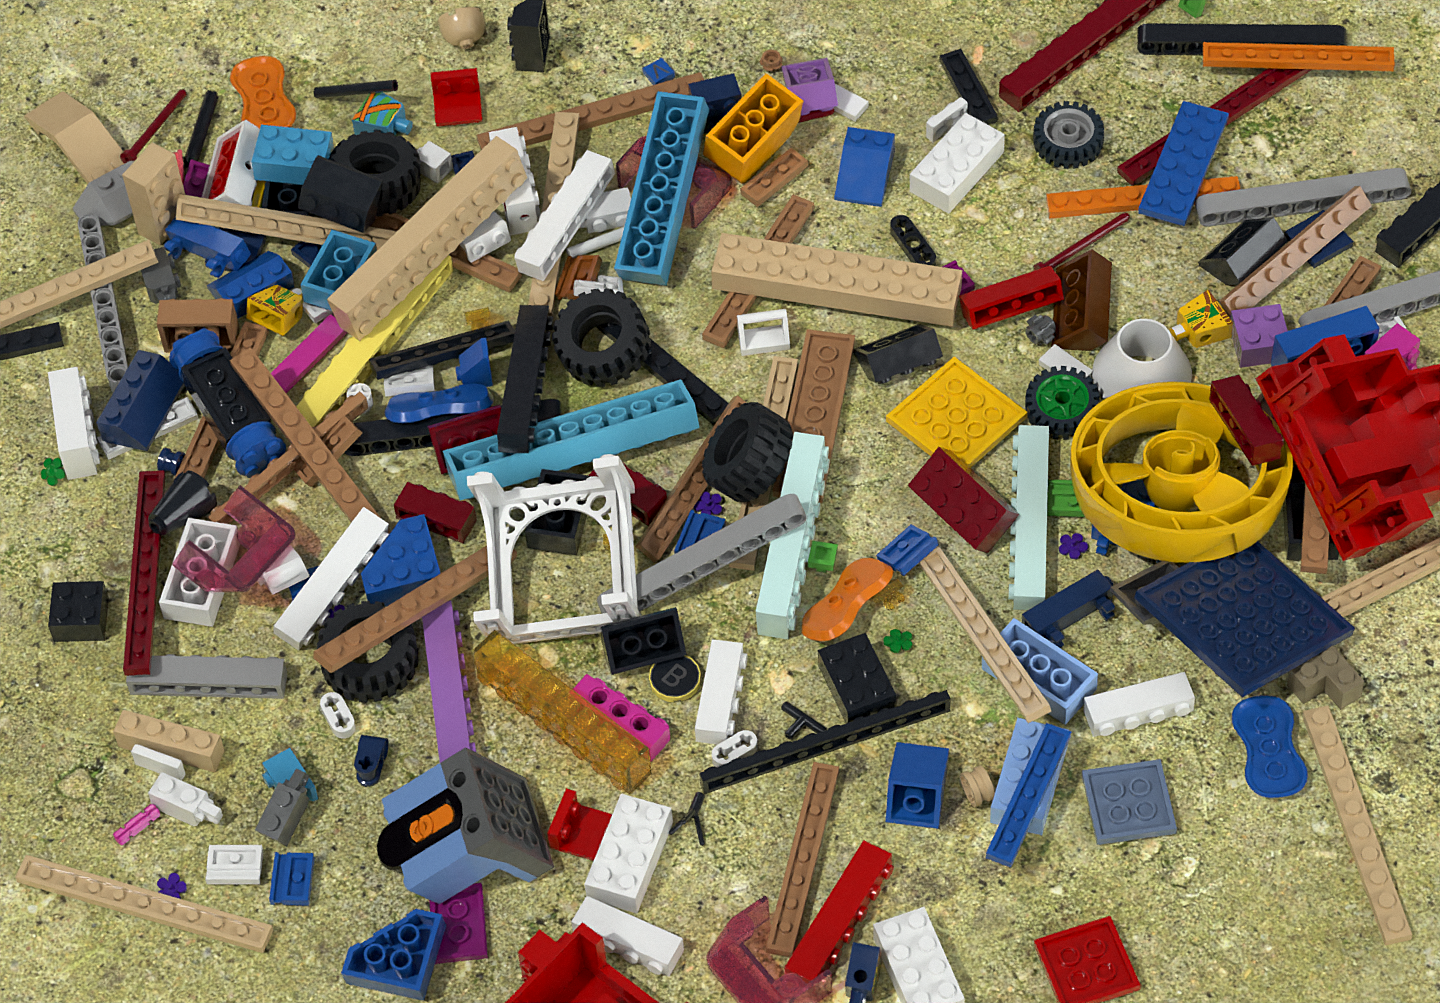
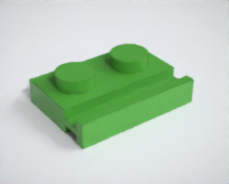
M1048 480L1047 516L1085 517L1077 502L1072 480Z

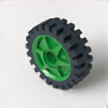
M1056 366L1051 367L1050 372L1047 369L1041 371V376L1039 374L1034 376L1026 391L1025 410L1027 411L1029 423L1032 426H1049V435L1053 434V439L1058 440L1059 435H1062L1063 440H1069V435L1074 436L1076 428L1085 415L1100 402L1096 383L1093 384V379L1090 376L1086 378V373L1082 370L1077 373V368L1071 367L1070 371H1067V366H1061L1059 371H1057Z

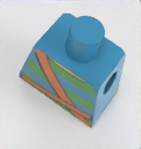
M385 93L369 94L352 119L355 135H359L363 131L368 133L374 132V130H379L381 133L391 132L394 135L397 132L408 135L413 126V122L406 119L404 105Z

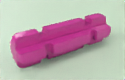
M149 804L143 809L145 812H139L124 824L125 827L123 829L120 827L113 833L116 842L120 845L127 843L130 840V836L134 837L150 824V820L153 822L160 816L159 809L154 804Z

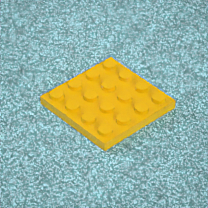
M956 357L950 359L886 415L887 423L931 456L938 447L951 450L969 468L974 466L1027 419V411Z

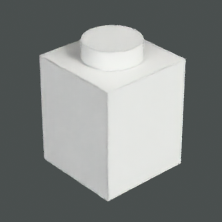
M428 141L417 150L420 156V173L434 182L439 183L453 169L451 154L434 143Z

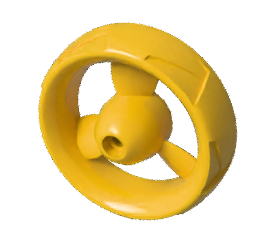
M1157 382L1132 387L1098 403L1085 415L1076 428L1070 454L1073 490L1085 518L1110 541L1134 554L1160 561L1180 563L1204 562L1238 553L1259 541L1269 531L1278 517L1287 496L1293 469V457L1284 437V446L1281 449L1280 459L1254 465L1259 477L1251 489H1249L1236 478L1219 472L1220 453L1216 444L1220 439L1235 446L1240 451L1242 450L1209 401L1211 386L1190 382ZM1270 417L1276 431L1281 433L1277 423ZM1171 430L1160 433L1147 442L1143 450L1142 464L1103 463V458L1109 450L1129 437L1150 431ZM1142 479L1149 498L1159 508L1132 498L1123 492L1117 484Z

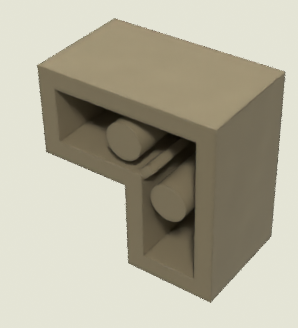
M1333 645L1326 651L1290 670L1287 686L1303 704L1325 692L1340 710L1361 698L1364 680Z

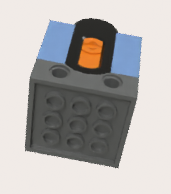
M466 747L382 799L385 809L383 813L389 824L383 828L378 837L377 856L381 864L388 870L404 876V885L410 892L435 903L441 904L498 868L527 882L533 881L554 868L527 779Z

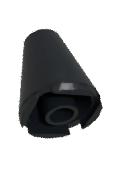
M190 470L178 474L148 517L150 529L156 534L166 535L185 526L188 518L200 519L210 514L217 506V498L214 492L210 494L207 489L209 483L202 476Z

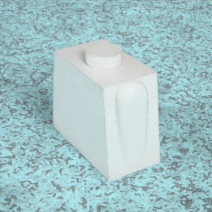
M285 538L250 559L256 570L253 574L260 586L264 584L272 595L310 577L301 557Z

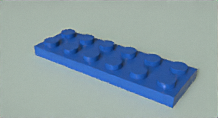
M1186 101L1182 102L1140 203L1138 214L1185 226L1228 121L1229 113Z

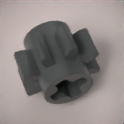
M1035 314L1027 320L1029 326L1026 327L1025 333L1032 343H1039L1040 345L1044 343L1047 345L1055 338L1053 333H1055L1056 325L1049 316H1042L1041 314L1037 316Z

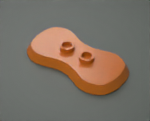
M256 56L245 59L232 68L230 81L243 100L241 121L246 119L258 128L261 125L291 127L296 119V110L283 92L284 67L278 59L272 56Z
M861 558L852 562L844 569L833 590L805 613L801 626L802 634L815 641H829L842 635L852 625L859 609L864 603L888 585L893 575L892 567L873 558Z

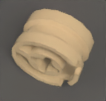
M979 765L974 767L972 772L965 771L960 774L964 793L974 808L982 805L983 801L989 802L993 800L995 795L994 787L983 766Z

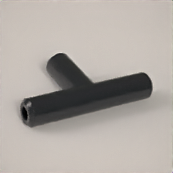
M788 701L782 704L781 710L796 719L784 733L787 739L792 740L804 726L816 734L827 730L825 726Z

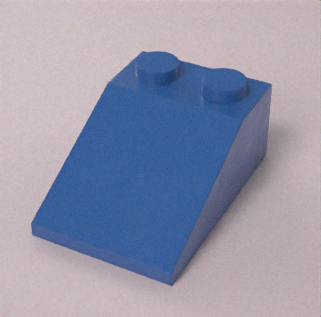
M848 127L842 150L834 200L882 207L895 154V133Z

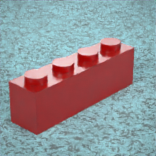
M1047 266L959 295L962 316L972 330L1064 300L1060 277L1051 266Z

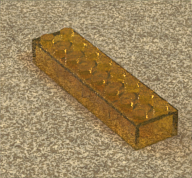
M496 630L492 631L473 649L477 678L484 686L492 687L502 700H508L514 704L516 710L521 715H528L532 718L539 729L543 731L546 729L560 745L565 744L578 759H584L590 763L592 769L597 774H604L608 777L615 788L618 790L623 789L628 794H631L651 775L649 748L499 632Z

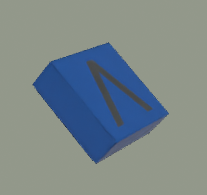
M663 58L642 68L643 74L653 85L675 78V72Z

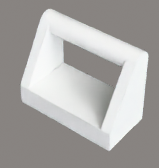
M786 309L737 315L741 356L790 350ZM781 319L782 325L744 330L743 324Z

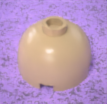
M463 7L455 9L456 14L449 16L448 12H446L438 19L439 29L443 38L449 44L459 46L461 49H469L482 38L486 25L483 11L480 12L479 8Z

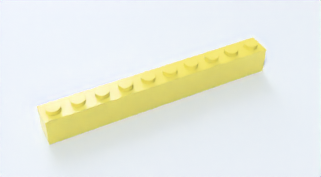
M448 255L437 268L433 269L424 278L423 282L417 285L403 301L399 302L390 311L389 315L383 318L368 335L364 336L360 341L354 337H350L346 341L342 351L333 357L329 367L325 372L320 373L316 383L304 393L302 400L296 406L311 427L320 425L328 413L338 410L343 405V402L347 399V390L350 386L364 383L373 372L370 368L369 359L385 355L391 350L453 272L451 256Z

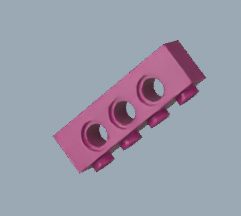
M586 674L567 695L570 710L650 762L670 741L669 726L662 718L653 717L643 706L633 704L627 700L623 693L611 690L599 678L594 679ZM598 701H604L602 704H596ZM619 714L625 715L623 717H616ZM638 728H646L645 730H642V731L636 730V729H638Z

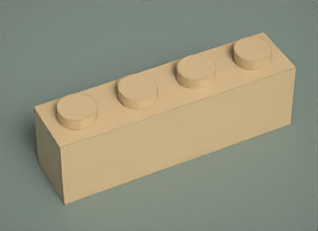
M126 710L122 711L113 731L120 748L132 751L134 745L138 744L182 761V764L211 772H216L225 751L221 736L218 734Z

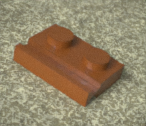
M580 255L577 258L567 257L555 291L558 300H562V297H567L568 300L579 298V296H574V280L596 282L602 264V259L599 255Z

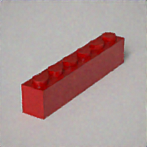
M865 840L862 841L784 967L786 981L812 994L815 993L818 986L822 987L825 984L829 975L827 971L832 964L836 965L842 954L841 949L845 943L849 944L855 933L854 927L857 922H862L868 912L867 906L870 901L877 899L881 891V883L884 879L888 880L894 869L892 853Z

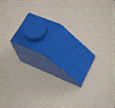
M481 338L459 356L460 366H455L457 381H462L463 384L477 383L483 384L485 387H492L493 382L486 338Z

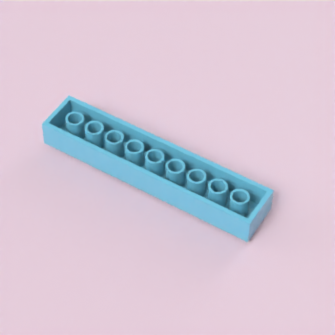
M680 379L540 421L537 427L533 426L535 428V443H530L529 453L498 452L497 435L444 450L443 454L452 484L459 499L463 500L474 498V495L467 486V476H473L477 472L492 473L503 488L540 477L541 469L553 471L568 470L582 463H591L593 459L600 458L605 454L617 455L622 451L640 448L645 444L655 441H664L668 437L687 434L700 427L695 403Z

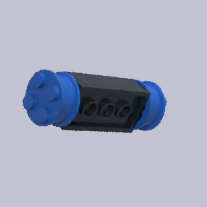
M203 328L183 339L175 341L169 361L174 368L179 369V378L226 451L227 456L236 461L235 468L240 475L251 478L257 473H262L274 458H280L286 451V444L281 438L276 437V428L271 423L269 415L230 365V360L233 358L226 347L219 346L217 334Z

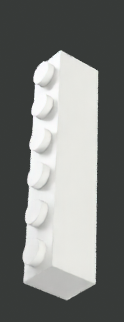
M586 150L582 158L577 160L574 170L565 178L562 188L553 196L547 210L542 212L535 228L529 231L527 240L522 247L517 249L514 258L519 272L541 281L545 280L615 175L612 159Z
M363 507L276 622L274 634L297 650H300L303 644L307 646L315 636L313 632L318 624L322 626L330 616L328 612L333 604L337 606L342 601L345 595L344 589L348 584L352 586L360 575L358 573L362 565L367 566L375 555L373 553L377 545L381 546L388 537L389 524Z

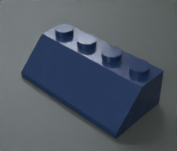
M138 350L96 422L102 440L107 443L148 451L169 411H171L173 403L176 402L185 386L179 378V369L174 368L160 354Z

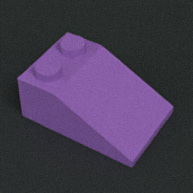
M828 58L781 66L785 87L803 100L801 115L809 114L810 111L818 109L820 111H829L833 107L838 106L834 77Z

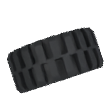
M374 130V132L370 133L363 131L359 135H350L347 140L343 139L331 152L329 160L366 174L380 173L369 174L383 180L376 217L383 216L386 213L391 215L396 213L398 209H405L419 194L421 185L420 156L415 147L409 141L406 142V139L400 135L395 136L391 132L381 133L379 130Z
M598 288L591 289V293L588 294L585 292L578 294L579 298L568 301L566 303L568 307L566 309L562 308L558 313L560 319L554 321L553 329L555 332L552 334V341L560 361L577 381L582 380L583 384L589 386L593 385V382L597 387H605V383H610L612 386L618 384V380L622 378L628 379L631 377L630 373L633 370L635 372L641 367L640 361L646 360L648 356L646 349L650 348L651 343L649 338L650 330L640 309L631 298H627L626 294L617 291L615 294L613 289L605 288L604 292H600ZM605 323L622 326L620 336L609 348L599 352H588L581 349L585 336L594 327Z
M758 402L743 403L740 407L734 408L730 415H726L723 418V422L716 427L713 437H710L709 445L705 449V458L702 460V473L706 483L736 502H750V500H755L759 498L760 494L768 491V487L776 482L777 476L782 473L785 463L788 462L793 439L792 428L786 419Z
M361 601L359 605L352 603L347 605V609L336 611L334 618H328L324 623L325 629L322 628L320 630L317 649L384 609V603L375 601V604H370L369 601ZM412 624L383 641L390 645L391 648L385 656L371 663L350 661L333 673H330L320 665L327 684L332 686L334 692L340 695L344 693V697L351 701L357 698L359 702L367 703L370 699H374V702L382 701V697L388 696L390 698L396 695L397 689L403 690L408 685L407 679L411 680L414 677L415 668L418 667V648Z

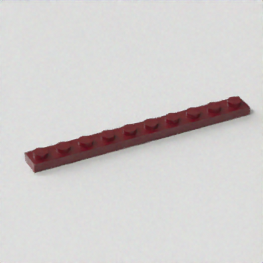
M1268 68L1208 108L1229 113L1227 126L1313 69ZM1169 133L1117 166V173L1131 186L1137 185L1152 175Z
M164 470L139 471L123 663L124 676L151 675L161 535L154 533L150 529L148 517L164 495L166 479Z

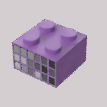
M1275 304L1231 311L1230 319L1233 322L1232 340L1240 368L1270 364L1275 335L1288 331L1281 305Z

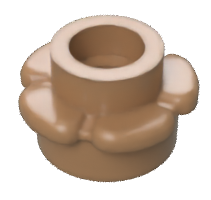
M767 50L762 54L760 65L766 71H775L781 68L783 58L778 51Z

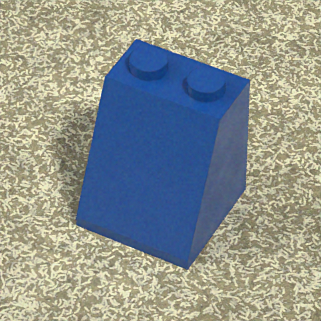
M896 742L888 779L886 822L939 829L948 770L949 748Z

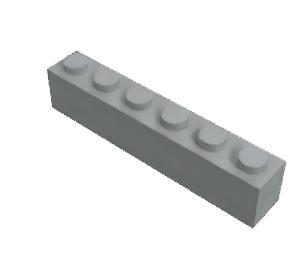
M167 654L165 656H152L151 675L127 676L126 683L130 695L284 699L288 672L285 660L277 657L253 658L243 656L241 658H234L223 655L202 657L200 655L176 656Z

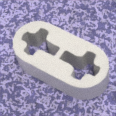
M336 692L325 694L321 698L320 706L327 723L336 737L349 738L356 729L350 710L340 694ZM333 702L337 706L338 711L334 712L328 704ZM339 719H342L344 724L347 725L346 728L343 729L339 725Z
M743 730L716 745L712 750L713 765L718 767L729 763L733 759L745 758L756 753V735L751 731ZM741 741L750 742V746L741 745ZM720 754H723L724 756H727V755H728V759H727V760H725L724 758H720V759H719V755H720Z

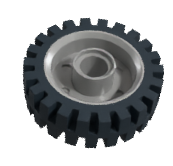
M1064 101L1063 106L1059 102L1054 103V108L1051 105L1047 106L1045 111L1042 110L1039 113V117L1037 116L1034 124L1033 142L1036 153L1039 152V157L1041 159L1045 158V162L1048 164L1054 161V167L1058 168L1060 164H1063V169H1069V165H1072L1073 169L1079 168V163L1082 166L1088 165V160L1093 162L1103 148L1104 124L1101 121V116L1096 114L1093 108L1088 110V105L1084 103L1079 107V102L1076 101L1073 102V105H1069V101Z

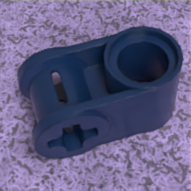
M369 735L360 736L358 751L354 761V767L357 771L356 778L360 785L371 787L378 783L388 754V738Z

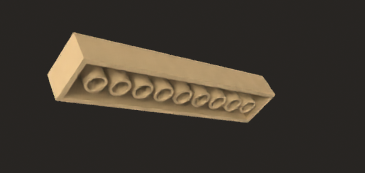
M495 136L327 298L340 328L359 341L368 335L383 318L389 315L390 311L399 302L403 301L417 285L423 282L424 278L433 269L437 268L451 252L455 251L467 236H470L484 220L488 219L500 204L504 203L518 187L522 186L527 179V175L516 148Z
M721 233L711 271L712 289L950 327H953L962 287V270Z

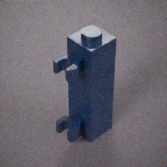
M1097 569L1022 613V623L1057 647L1062 648L1064 646L1062 640L1065 637L1060 631L1096 610H1099L1100 615L1106 621L1115 616L1112 612L1115 606L1111 602L1113 593L1110 591L1113 583L1108 576H1103Z

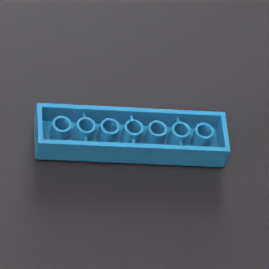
M657 92L614 267L622 280L667 286L709 113V107L704 97Z

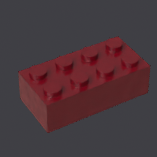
M938 447L907 485L975 550L984 553L990 552L1020 515L956 454L942 447Z

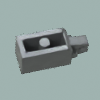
M165 247L154 249L159 263L142 269L141 273L150 302L157 304L159 300L179 298L177 288L181 287L178 273H172V269H176L172 255L167 256Z
M295 769L290 780L286 779L283 784L278 783L255 831L279 844L288 846L309 803V798L306 796L308 789L305 788L309 774Z

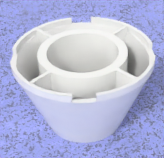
M1136 319L1125 324L1098 352L1092 368L1093 381L1097 385L1099 396L1102 400L1120 391L1144 384L1157 382L1191 383L1192 369L1186 354L1170 331L1163 324L1152 319ZM1148 356L1156 360L1138 361L1131 357Z

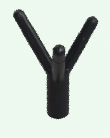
M702 792L695 793L688 812L669 831V834L673 835L690 818H694L699 843L701 846H704L705 841L699 818V811L705 799V795Z

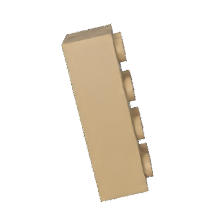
M152 142L122 176L138 234L161 246L167 239H170L165 229L176 217L179 194L185 195L175 154Z

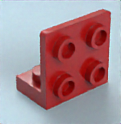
M477 68L430 72L435 124L437 127L483 121Z
M566 788L547 832L550 848L594 861L612 814L580 805V802L577 800L576 791Z

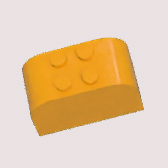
M765 73L706 135L703 155L741 184L746 183L790 137L799 122L803 100Z

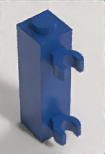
M175 217L165 229L170 240L163 247L170 252L168 255H172L173 259L176 260L180 257L182 249L206 258L208 259L206 267L212 269L210 275L217 278L223 274L225 267L237 272L251 255L242 238L210 225L176 220Z

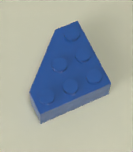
M425 514L399 520L361 572L366 598L370 604H375V601L383 602L386 607L441 574Z
M414 909L398 922L390 923L373 933V936L360 944L358 942L348 948L341 972L346 984L424 1001L446 928L442 914Z

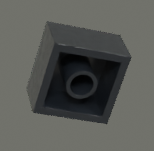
M104 581L53 582L48 627L54 642L105 641L109 596Z

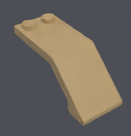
M64 91L24 115L38 135L43 133L59 146L87 184L124 164L120 159L123 150L93 111Z

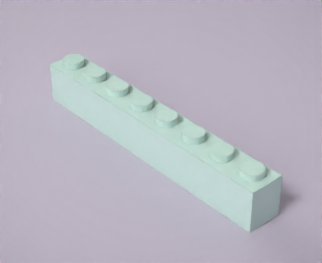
M1019 425L1018 435H1013V450H1018V456H1013L1012 471H1017V477H1012V492H1017L1016 498H1011V507L1020 514L1012 523L1010 534L1015 535V541H1010V556H1015V562H1010L1009 578H1014V584H1009V599L1014 600L1013 610H1029L1045 601L1049 426Z

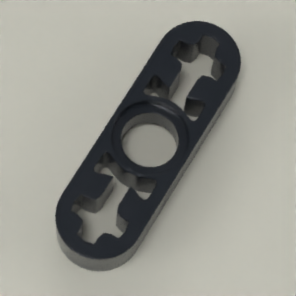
M905 215L893 217L890 221V233L912 263L936 266L935 252L911 219ZM915 240L920 244L917 247H909L907 242Z

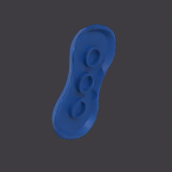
M463 384L435 392H411L396 395L389 400L384 413L386 418L392 422L411 423L438 415L470 414L484 410L493 404L494 397L483 384Z
M1268 695L1250 697L1237 703L1232 712V724L1246 747L1245 779L1249 787L1256 794L1269 798L1286 797L1301 791L1307 782L1308 773L1303 760L1293 746L1292 729L1294 716L1289 705L1279 697Z

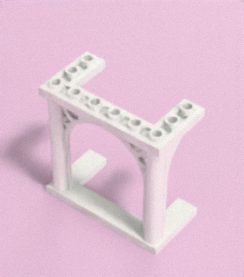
M605 454L600 458L593 459V469L598 477L593 476L584 481L577 482L575 480H565L561 484L555 485L542 483L533 488L515 487L511 491H504L492 473L477 472L473 476H467V486L479 502L484 519L490 610L473 612L474 623L492 647L601 633V626L642 616L638 610L630 497L631 493H635V486L619 456ZM606 497V503L603 508L598 511L591 509L595 499ZM587 500L585 504H577V501ZM538 506L536 511H529L528 509L529 507ZM511 510H523L525 518L522 521L513 520L510 517ZM557 510L579 511L594 518L604 528L611 550L613 593L601 595L602 606L607 613L515 625L511 558L514 545L521 532L536 518ZM608 513L610 520H604L603 516ZM507 523L515 528L514 532L508 534L510 528L506 527Z

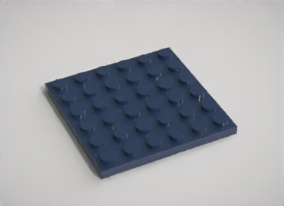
M1258 541L1238 553L1204 562H1189L1137 590L1134 597L1242 698L1326 651L1332 645L1334 646L1352 636L1355 627Z

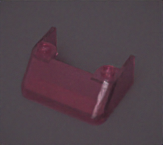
M647 136L640 137L617 161L618 188H624L638 172ZM700 156L697 158L692 181L701 191L689 204L691 228L696 229L732 188V176Z
M240 485L223 511L242 525L237 532V539L248 551L228 571L192 541L188 540L172 563L176 569L206 592L249 591L291 545L296 536L294 528Z
M766 895L732 917L706 955L709 970L737 1003H818L832 993V973L829 969L807 984L801 977L792 973L785 974L774 980L746 947L744 942L753 936L754 929L770 919L769 900Z

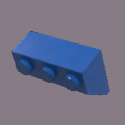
M267 251L242 265L237 272L233 270L207 285V288L215 299H233L237 319L247 314L248 297L274 285L291 290L294 288L292 271L281 256Z

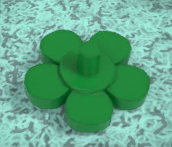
M47 458L44 461V467L47 469L41 470V478L47 479V483L51 486L57 485L58 479H64L66 475L65 470L60 469L63 466L61 458H55L54 460Z
M893 629L890 631V636L884 637L883 644L890 647V651L894 653H899L901 648L906 651L912 648V634L908 631L901 634L900 630Z

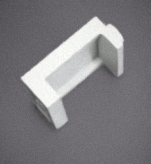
M493 211L489 218L484 220L459 245L465 250L467 259L470 262H474L510 242L511 237L506 222Z

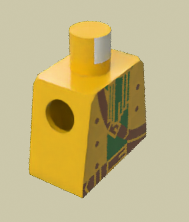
M274 285L247 298L246 318L284 336L302 318L304 300L302 291L298 288L290 291L279 285Z
M1207 290L1178 310L1177 325L1170 328V333L1176 341L1186 337L1193 347L1198 348L1231 338L1233 322L1212 293Z

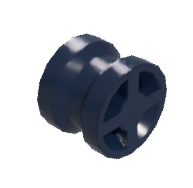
M163 448L157 461L158 471H169L172 475L176 476L185 453L181 451L175 453L169 448Z

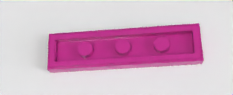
M330 314L271 372V375L287 394L347 332L339 327L336 318Z

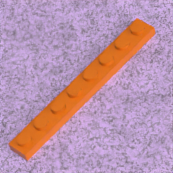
M1203 42V67L1394 71L1395 66L1394 47Z
M1238 176L1204 179L1196 199L1205 194L1240 190ZM1148 184L1046 194L1049 219L1137 211Z

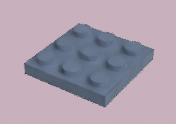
M1161 759L1082 770V780L1097 845L1176 834L1177 827Z

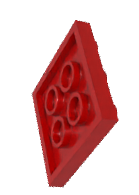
M1111 916L1034 940L1033 945L1058 1003H1101L1140 990V982Z

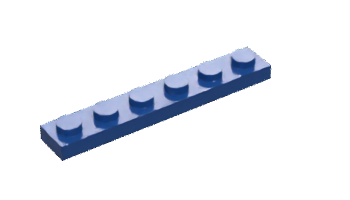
M1046 723L988 847L986 859L1010 868L1012 867L1069 743L1071 731Z

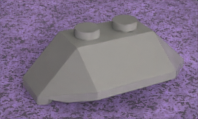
M129 161L89 182L73 207L77 217L80 218L85 214H95L99 219L100 225L107 226L117 225L133 216L122 174L134 161Z

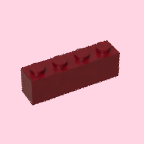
M1240 375L1211 381L1209 401L1250 464L1254 466L1280 459L1281 449L1284 446L1283 437L1274 428L1271 418L1266 416L1262 410L1260 401L1256 400L1252 395L1249 385L1244 383Z

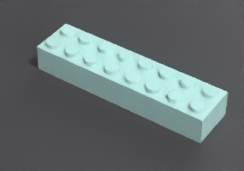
M794 432L780 497L787 494H796L807 519L799 527L774 539L770 543L756 607L758 635L788 639L790 630H795L797 620L795 610L800 607L801 603L800 585L805 583V562L808 563L810 555V540H814L816 525H814V520L819 517L820 512L819 495L823 496L825 481H823L824 473L827 474L829 469V447L825 446V436Z

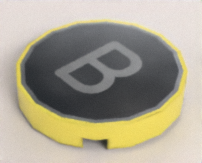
M682 656L653 664L650 669L649 682L653 693L658 698L667 702H674V700L685 701L695 695L699 689L701 672L698 664L692 658Z

